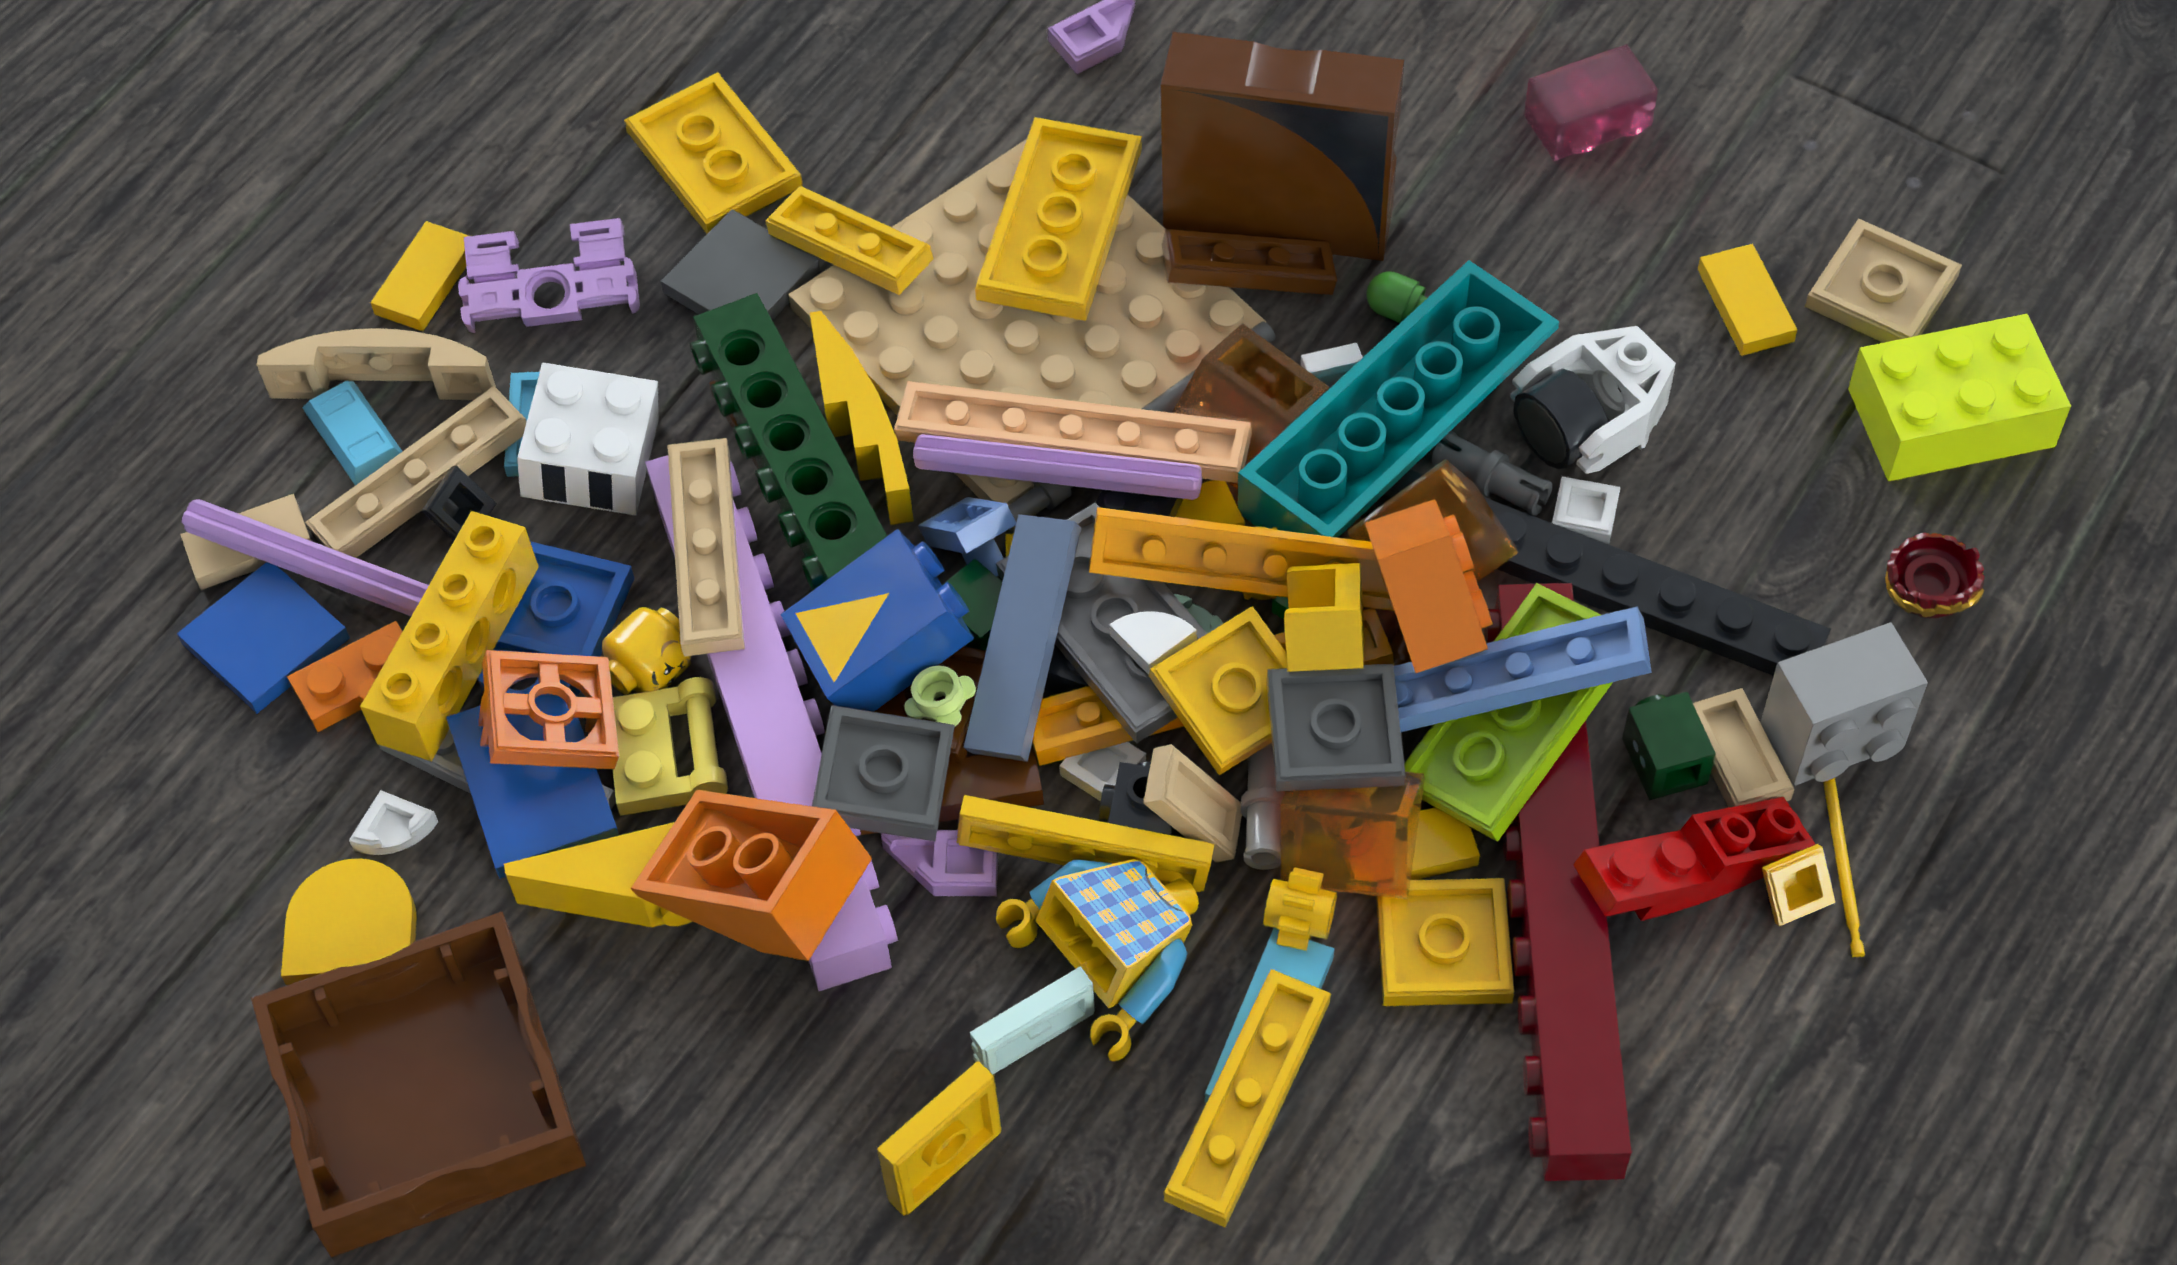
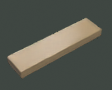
M492 386L305 523L323 546L357 558L419 513L452 466L457 465L467 476L471 475L522 438L527 420L495 386Z
M727 438L668 445L680 640L683 655L692 656L745 649L730 453Z

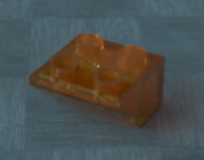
M1242 323L1202 358L1172 413L1251 422L1252 436L1246 458V466L1330 387ZM1228 482L1238 490V483Z

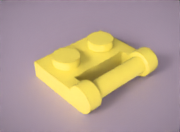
M693 677L684 680L678 687L613 697L619 759L615 769L612 770L616 804L620 816L687 805L696 790L723 794L728 792L726 772L718 764L711 707L716 702L712 680L704 677ZM687 714L694 771L688 776L678 777L670 716Z

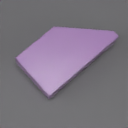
M1103 0L1047 28L1048 41L1074 72L1079 74L1122 52L1135 0Z

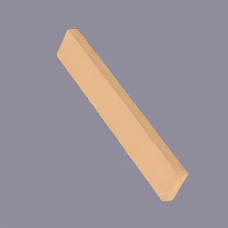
M912 381L907 382L894 428L897 441L913 443L916 442L919 435L925 434L1196 464L1201 467L1202 479L1238 483V472L1245 467L1252 436L1251 422Z

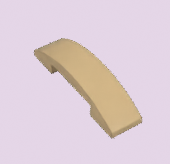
M352 329L313 335L275 347L258 355L257 367L271 399H313L329 390L330 380L433 381L439 400H474L492 386L496 387L487 357L481 353L443 337L399 329Z

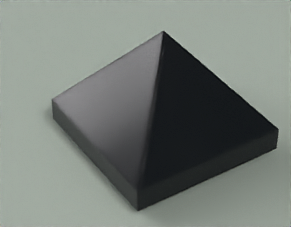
M456 465L450 468L421 511L454 541L471 511L489 516L497 503Z

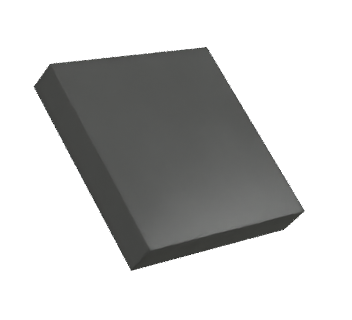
M731 209L661 280V285L665 295L697 314L758 293L773 321L790 303L788 294L813 279L820 272L818 258L769 235L766 228Z
M1393 664L1364 665V668L1294 672H1288L1287 668L1267 669V691L1276 792L1404 786L1406 775Z
M831 705L812 806L836 810L848 827L852 829L936 841L955 725Z

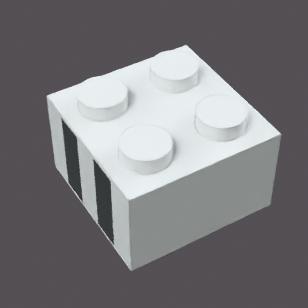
M542 362L517 457L520 497L636 515L647 472L645 462L650 459L659 421L658 381Z

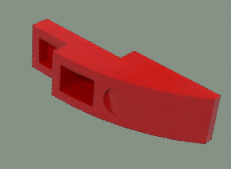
M1779 797L1694 814L1677 831L1584 849L1573 863V866L1605 917L1635 911L1639 919L1643 921L1696 906L1735 891L1763 878L1762 867L1816 844L1786 799Z

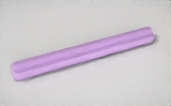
M925 434L917 437L913 449L915 466L926 470L1191 500L1198 498L1202 487L1203 476L1201 467L1196 464Z
M200 499L192 500L182 517V523L188 533L412 616L429 586Z

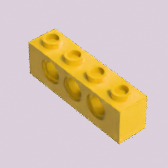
M474 511L470 512L360 706L378 745L432 762L450 729L446 717L459 713L483 669L482 662L486 650H493L539 567L525 527Z

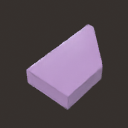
M937 830L936 841L882 833L883 849L933 896H997L998 852L959 845V843H956L958 830Z

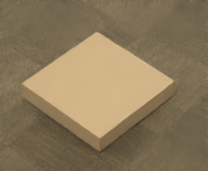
M1858 218L1809 292L1805 307L1882 343L1922 335L1957 280L1962 265Z

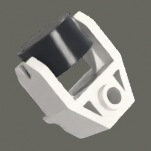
M1638 326L1573 335L1528 363L1512 380V384L1517 389L1510 394V397L1514 401L1513 411L1518 428L1530 448L1547 465L1560 470L1576 462L1585 474L1600 471L1634 448L1638 447L1640 450L1645 448L1651 430L1657 425L1668 404L1676 363Z

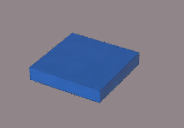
M268 562L177 633L182 645L256 714L291 687L287 676L330 655L350 639L344 625L278 566Z

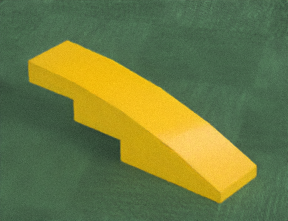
M810 312L827 424L834 437L853 435L860 481L883 477L890 524L913 522L910 490L897 437L878 391L853 349L823 312Z

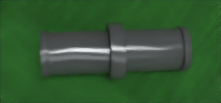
M1452 431L1442 439L1448 443L1447 446L1440 442L1437 443L1432 456V464L1473 483L1474 490L1485 497L1494 494L1527 511L1532 516L1538 515L1542 510L1537 501L1546 505L1552 491V483L1510 463L1507 454L1499 450H1494L1490 453L1462 439Z

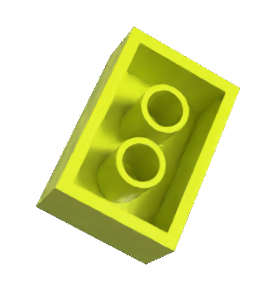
M2028 314L1860 347L1848 388L1888 482L2056 447L2071 408V404Z

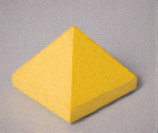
M1819 844L1762 867L1774 921L1778 926L1787 924L1835 903L1823 847Z

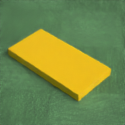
M1034 117L975 286L976 300L1086 321L1142 151V136Z

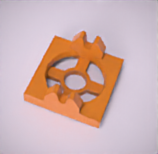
M486 650L482 662L484 693L481 699L479 726H483L480 746L489 747L490 763L615 769L619 759L608 657ZM538 677L539 684L535 685L529 694L506 693L512 685L525 678ZM560 680L576 687L586 697H576L568 687L560 683ZM542 694L557 695L567 703L569 711L561 716L547 715L536 706L535 698ZM505 714L529 715L534 722L543 726L544 741L530 740L519 734L508 721ZM574 717L586 718L585 730L590 732L588 736L578 742H566L564 726L568 725Z

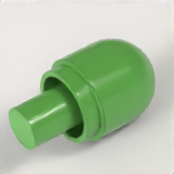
M1382 272L1370 281L1367 288V301L1372 310L1377 314L1401 323L1427 299L1425 297L1426 287L1419 285V281L1397 272Z

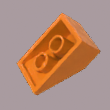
M696 790L631 887V890L637 897L759 952L809 961L868 867L872 857L834 809Z

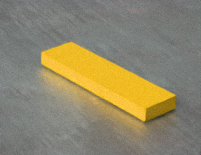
M968 795L963 797L956 843L962 846L1059 865H1065L1076 859L1113 864L1136 859L1144 862L1163 885L1182 878L1187 880L1196 892L1204 891L1214 849L1213 843Z
M1270 969L1164 1191L1165 1202L1226 1227L1330 1004L1331 993Z

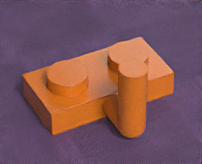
M397 621L287 676L292 689L317 732L361 710L360 706L403 632Z

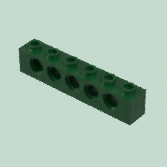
M758 293L693 316L697 340L690 343V349L701 375L711 373L716 382L711 385V389L720 413L723 417L733 415L738 425L733 427V432L741 454L745 460L754 457L760 468L755 471V475L766 502L769 504L777 501L783 513L778 514V521L790 548L800 545L806 557L801 559V566L806 580L813 591L886 538L887 535ZM832 537H842L836 540H828Z

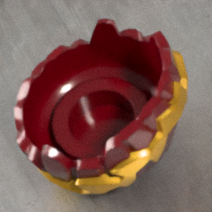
M1921 533L1908 538L1892 551L1890 560H1888L1885 575L1888 593L1893 602L1905 612L1920 617L1936 619L1952 615L1956 612L1960 613L1976 605L1984 593V567L1978 561L1979 551L1976 547L1966 549L1964 543L1958 542L1955 537L1949 535Z

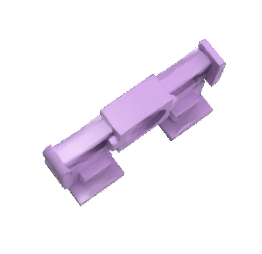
M621 219L570 224L572 241H579L581 256L574 257V265L571 263L519 270L518 264L511 265L510 251L511 249L519 248L518 238L514 231L464 237L467 277L465 276L460 279L458 288L463 302L461 318L466 328L470 332L475 333L474 322L519 316L522 317L526 327L582 320L581 309L629 303L632 314L636 313L640 308L637 275L632 261L625 257L623 235L625 234ZM620 261H624V265L621 266ZM579 266L580 271H576L575 267ZM468 279H469V280L474 279V282H475V283H474V284H470L469 281H468ZM546 282H556L565 289V296L562 302L551 309L542 308L534 302V293L540 285Z

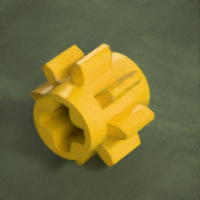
M1294 867L1293 872H1290L1288 882L1273 879L1266 902L1263 925L1279 929L1277 945L1307 951L1308 943L1312 936L1322 939L1328 938L1335 911L1337 892L1321 889L1323 873Z

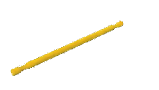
M1833 778L1824 781L1823 785L1846 924L1850 930L1852 940L1850 944L1852 957H1864L1865 952L1859 935L1860 922L1836 781Z

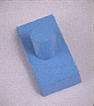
M966 497L919 524L918 527L928 546L960 552L966 564L976 559L991 573L998 576L996 563L1002 560L1003 556L994 538L1014 527L1016 521L1007 503Z

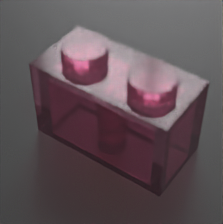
M1625 44L1529 78L1524 116L1552 159L1556 161L1573 154L1586 153L1595 146L1623 136L1636 135L1645 128L1651 127L1658 89L1631 49Z

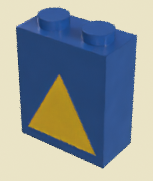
M899 529L895 530L780 614L826 698L835 706L874 712L910 686L921 671L939 665L974 639L962 619L969 612L967 605L949 582H946L944 585L940 583L937 576L944 571V568L924 541L914 546Z

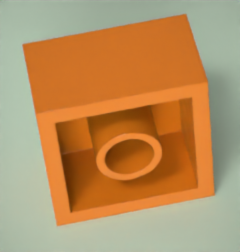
M1433 499L1365 522L1415 673L1487 650L1488 647L1482 628L1491 626L1493 623L1483 593L1479 589L1473 570H1471L1474 568L1455 515L1443 518L1436 500Z

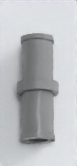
M1272 743L1247 758L1249 762L1248 791L1241 796V814L1247 819L1244 861L1252 868L1263 870L1274 869L1283 864L1284 820L1290 815V797L1284 791L1276 792Z

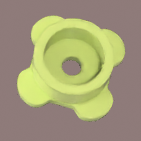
M946 666L926 668L912 682L911 694L913 697L905 702V712L909 718H925L956 726L962 719L960 711L965 701L973 697L976 692L975 684L970 677H958L954 670ZM945 696L944 699L935 701L937 698Z

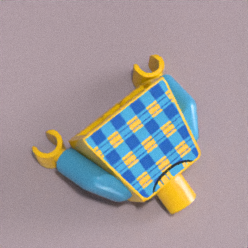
M1076 859L1065 864L1029 892L1031 899L1026 903L1018 899H1009L1002 902L996 912V921L999 927L1004 929L1016 920H1023L1006 935L1009 944L1013 948H1023L1034 941L1038 930L1037 922L1075 969L1080 966L1093 983V991L1108 1008L1119 1003L1122 1007L1117 1015L1108 1014L1099 1017L1094 1021L1090 1032L1093 1045L1107 1031H1117L1122 1034L1119 1042L1113 1045L1108 1053L1110 1061H1118L1124 1058L1130 1050L1131 1038L1129 1030L1136 1021L1144 1024L1170 994L1176 984L1187 958L1184 942L1192 927L1190 915L1194 914L1198 909V896L1193 886L1182 878L1163 885L1144 862L1136 859L1115 864Z

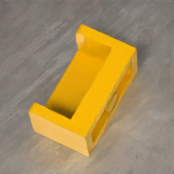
M1360 563L1289 567L1287 569L1289 609L1284 613L1287 671L1364 668V617Z

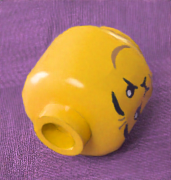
M641 607L633 611L602 641L604 657H608L611 684L625 695L632 690L642 693L665 689L691 664V656H684L681 648L679 619L662 607L657 611L647 607Z

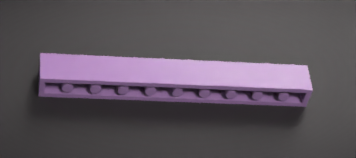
M668 455L646 461L645 464L654 498L675 558ZM730 461L733 497L741 495V490L733 464ZM733 500L745 649L708 653L707 657L754 798L812 806L822 756L816 736L825 733L823 722L815 699L803 701L798 686L808 684L805 670L798 650L794 649L788 652L785 650L782 637L791 634L780 615L784 612L781 602L776 601L769 604L765 590L774 587L764 553L752 555L749 543L757 541V535L748 507L736 509ZM850 828L855 836L861 835L859 829ZM872 860L809 959L818 991L892 968L887 944L897 942L898 938L887 905L875 908L870 890L879 888Z

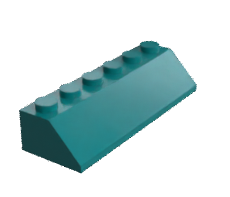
M1468 260L1238 472V509L1241 515L1256 527H1267L1269 529L1276 527L1281 531L1338 538L1559 328V321Z

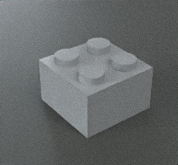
M1892 622L1778 662L1760 723L1793 786L1812 779L1824 782L1839 776L1848 766L1870 758L1875 762L1883 761L1900 752L1906 744L1928 682Z

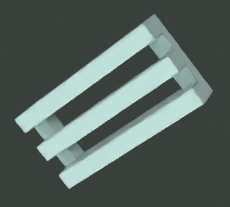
M1082 967L1076 968L972 1030L970 1037L973 1040L971 1044L975 1052L973 1054L975 1062L979 1061L993 1075L1093 1015L1095 1011L1093 983Z

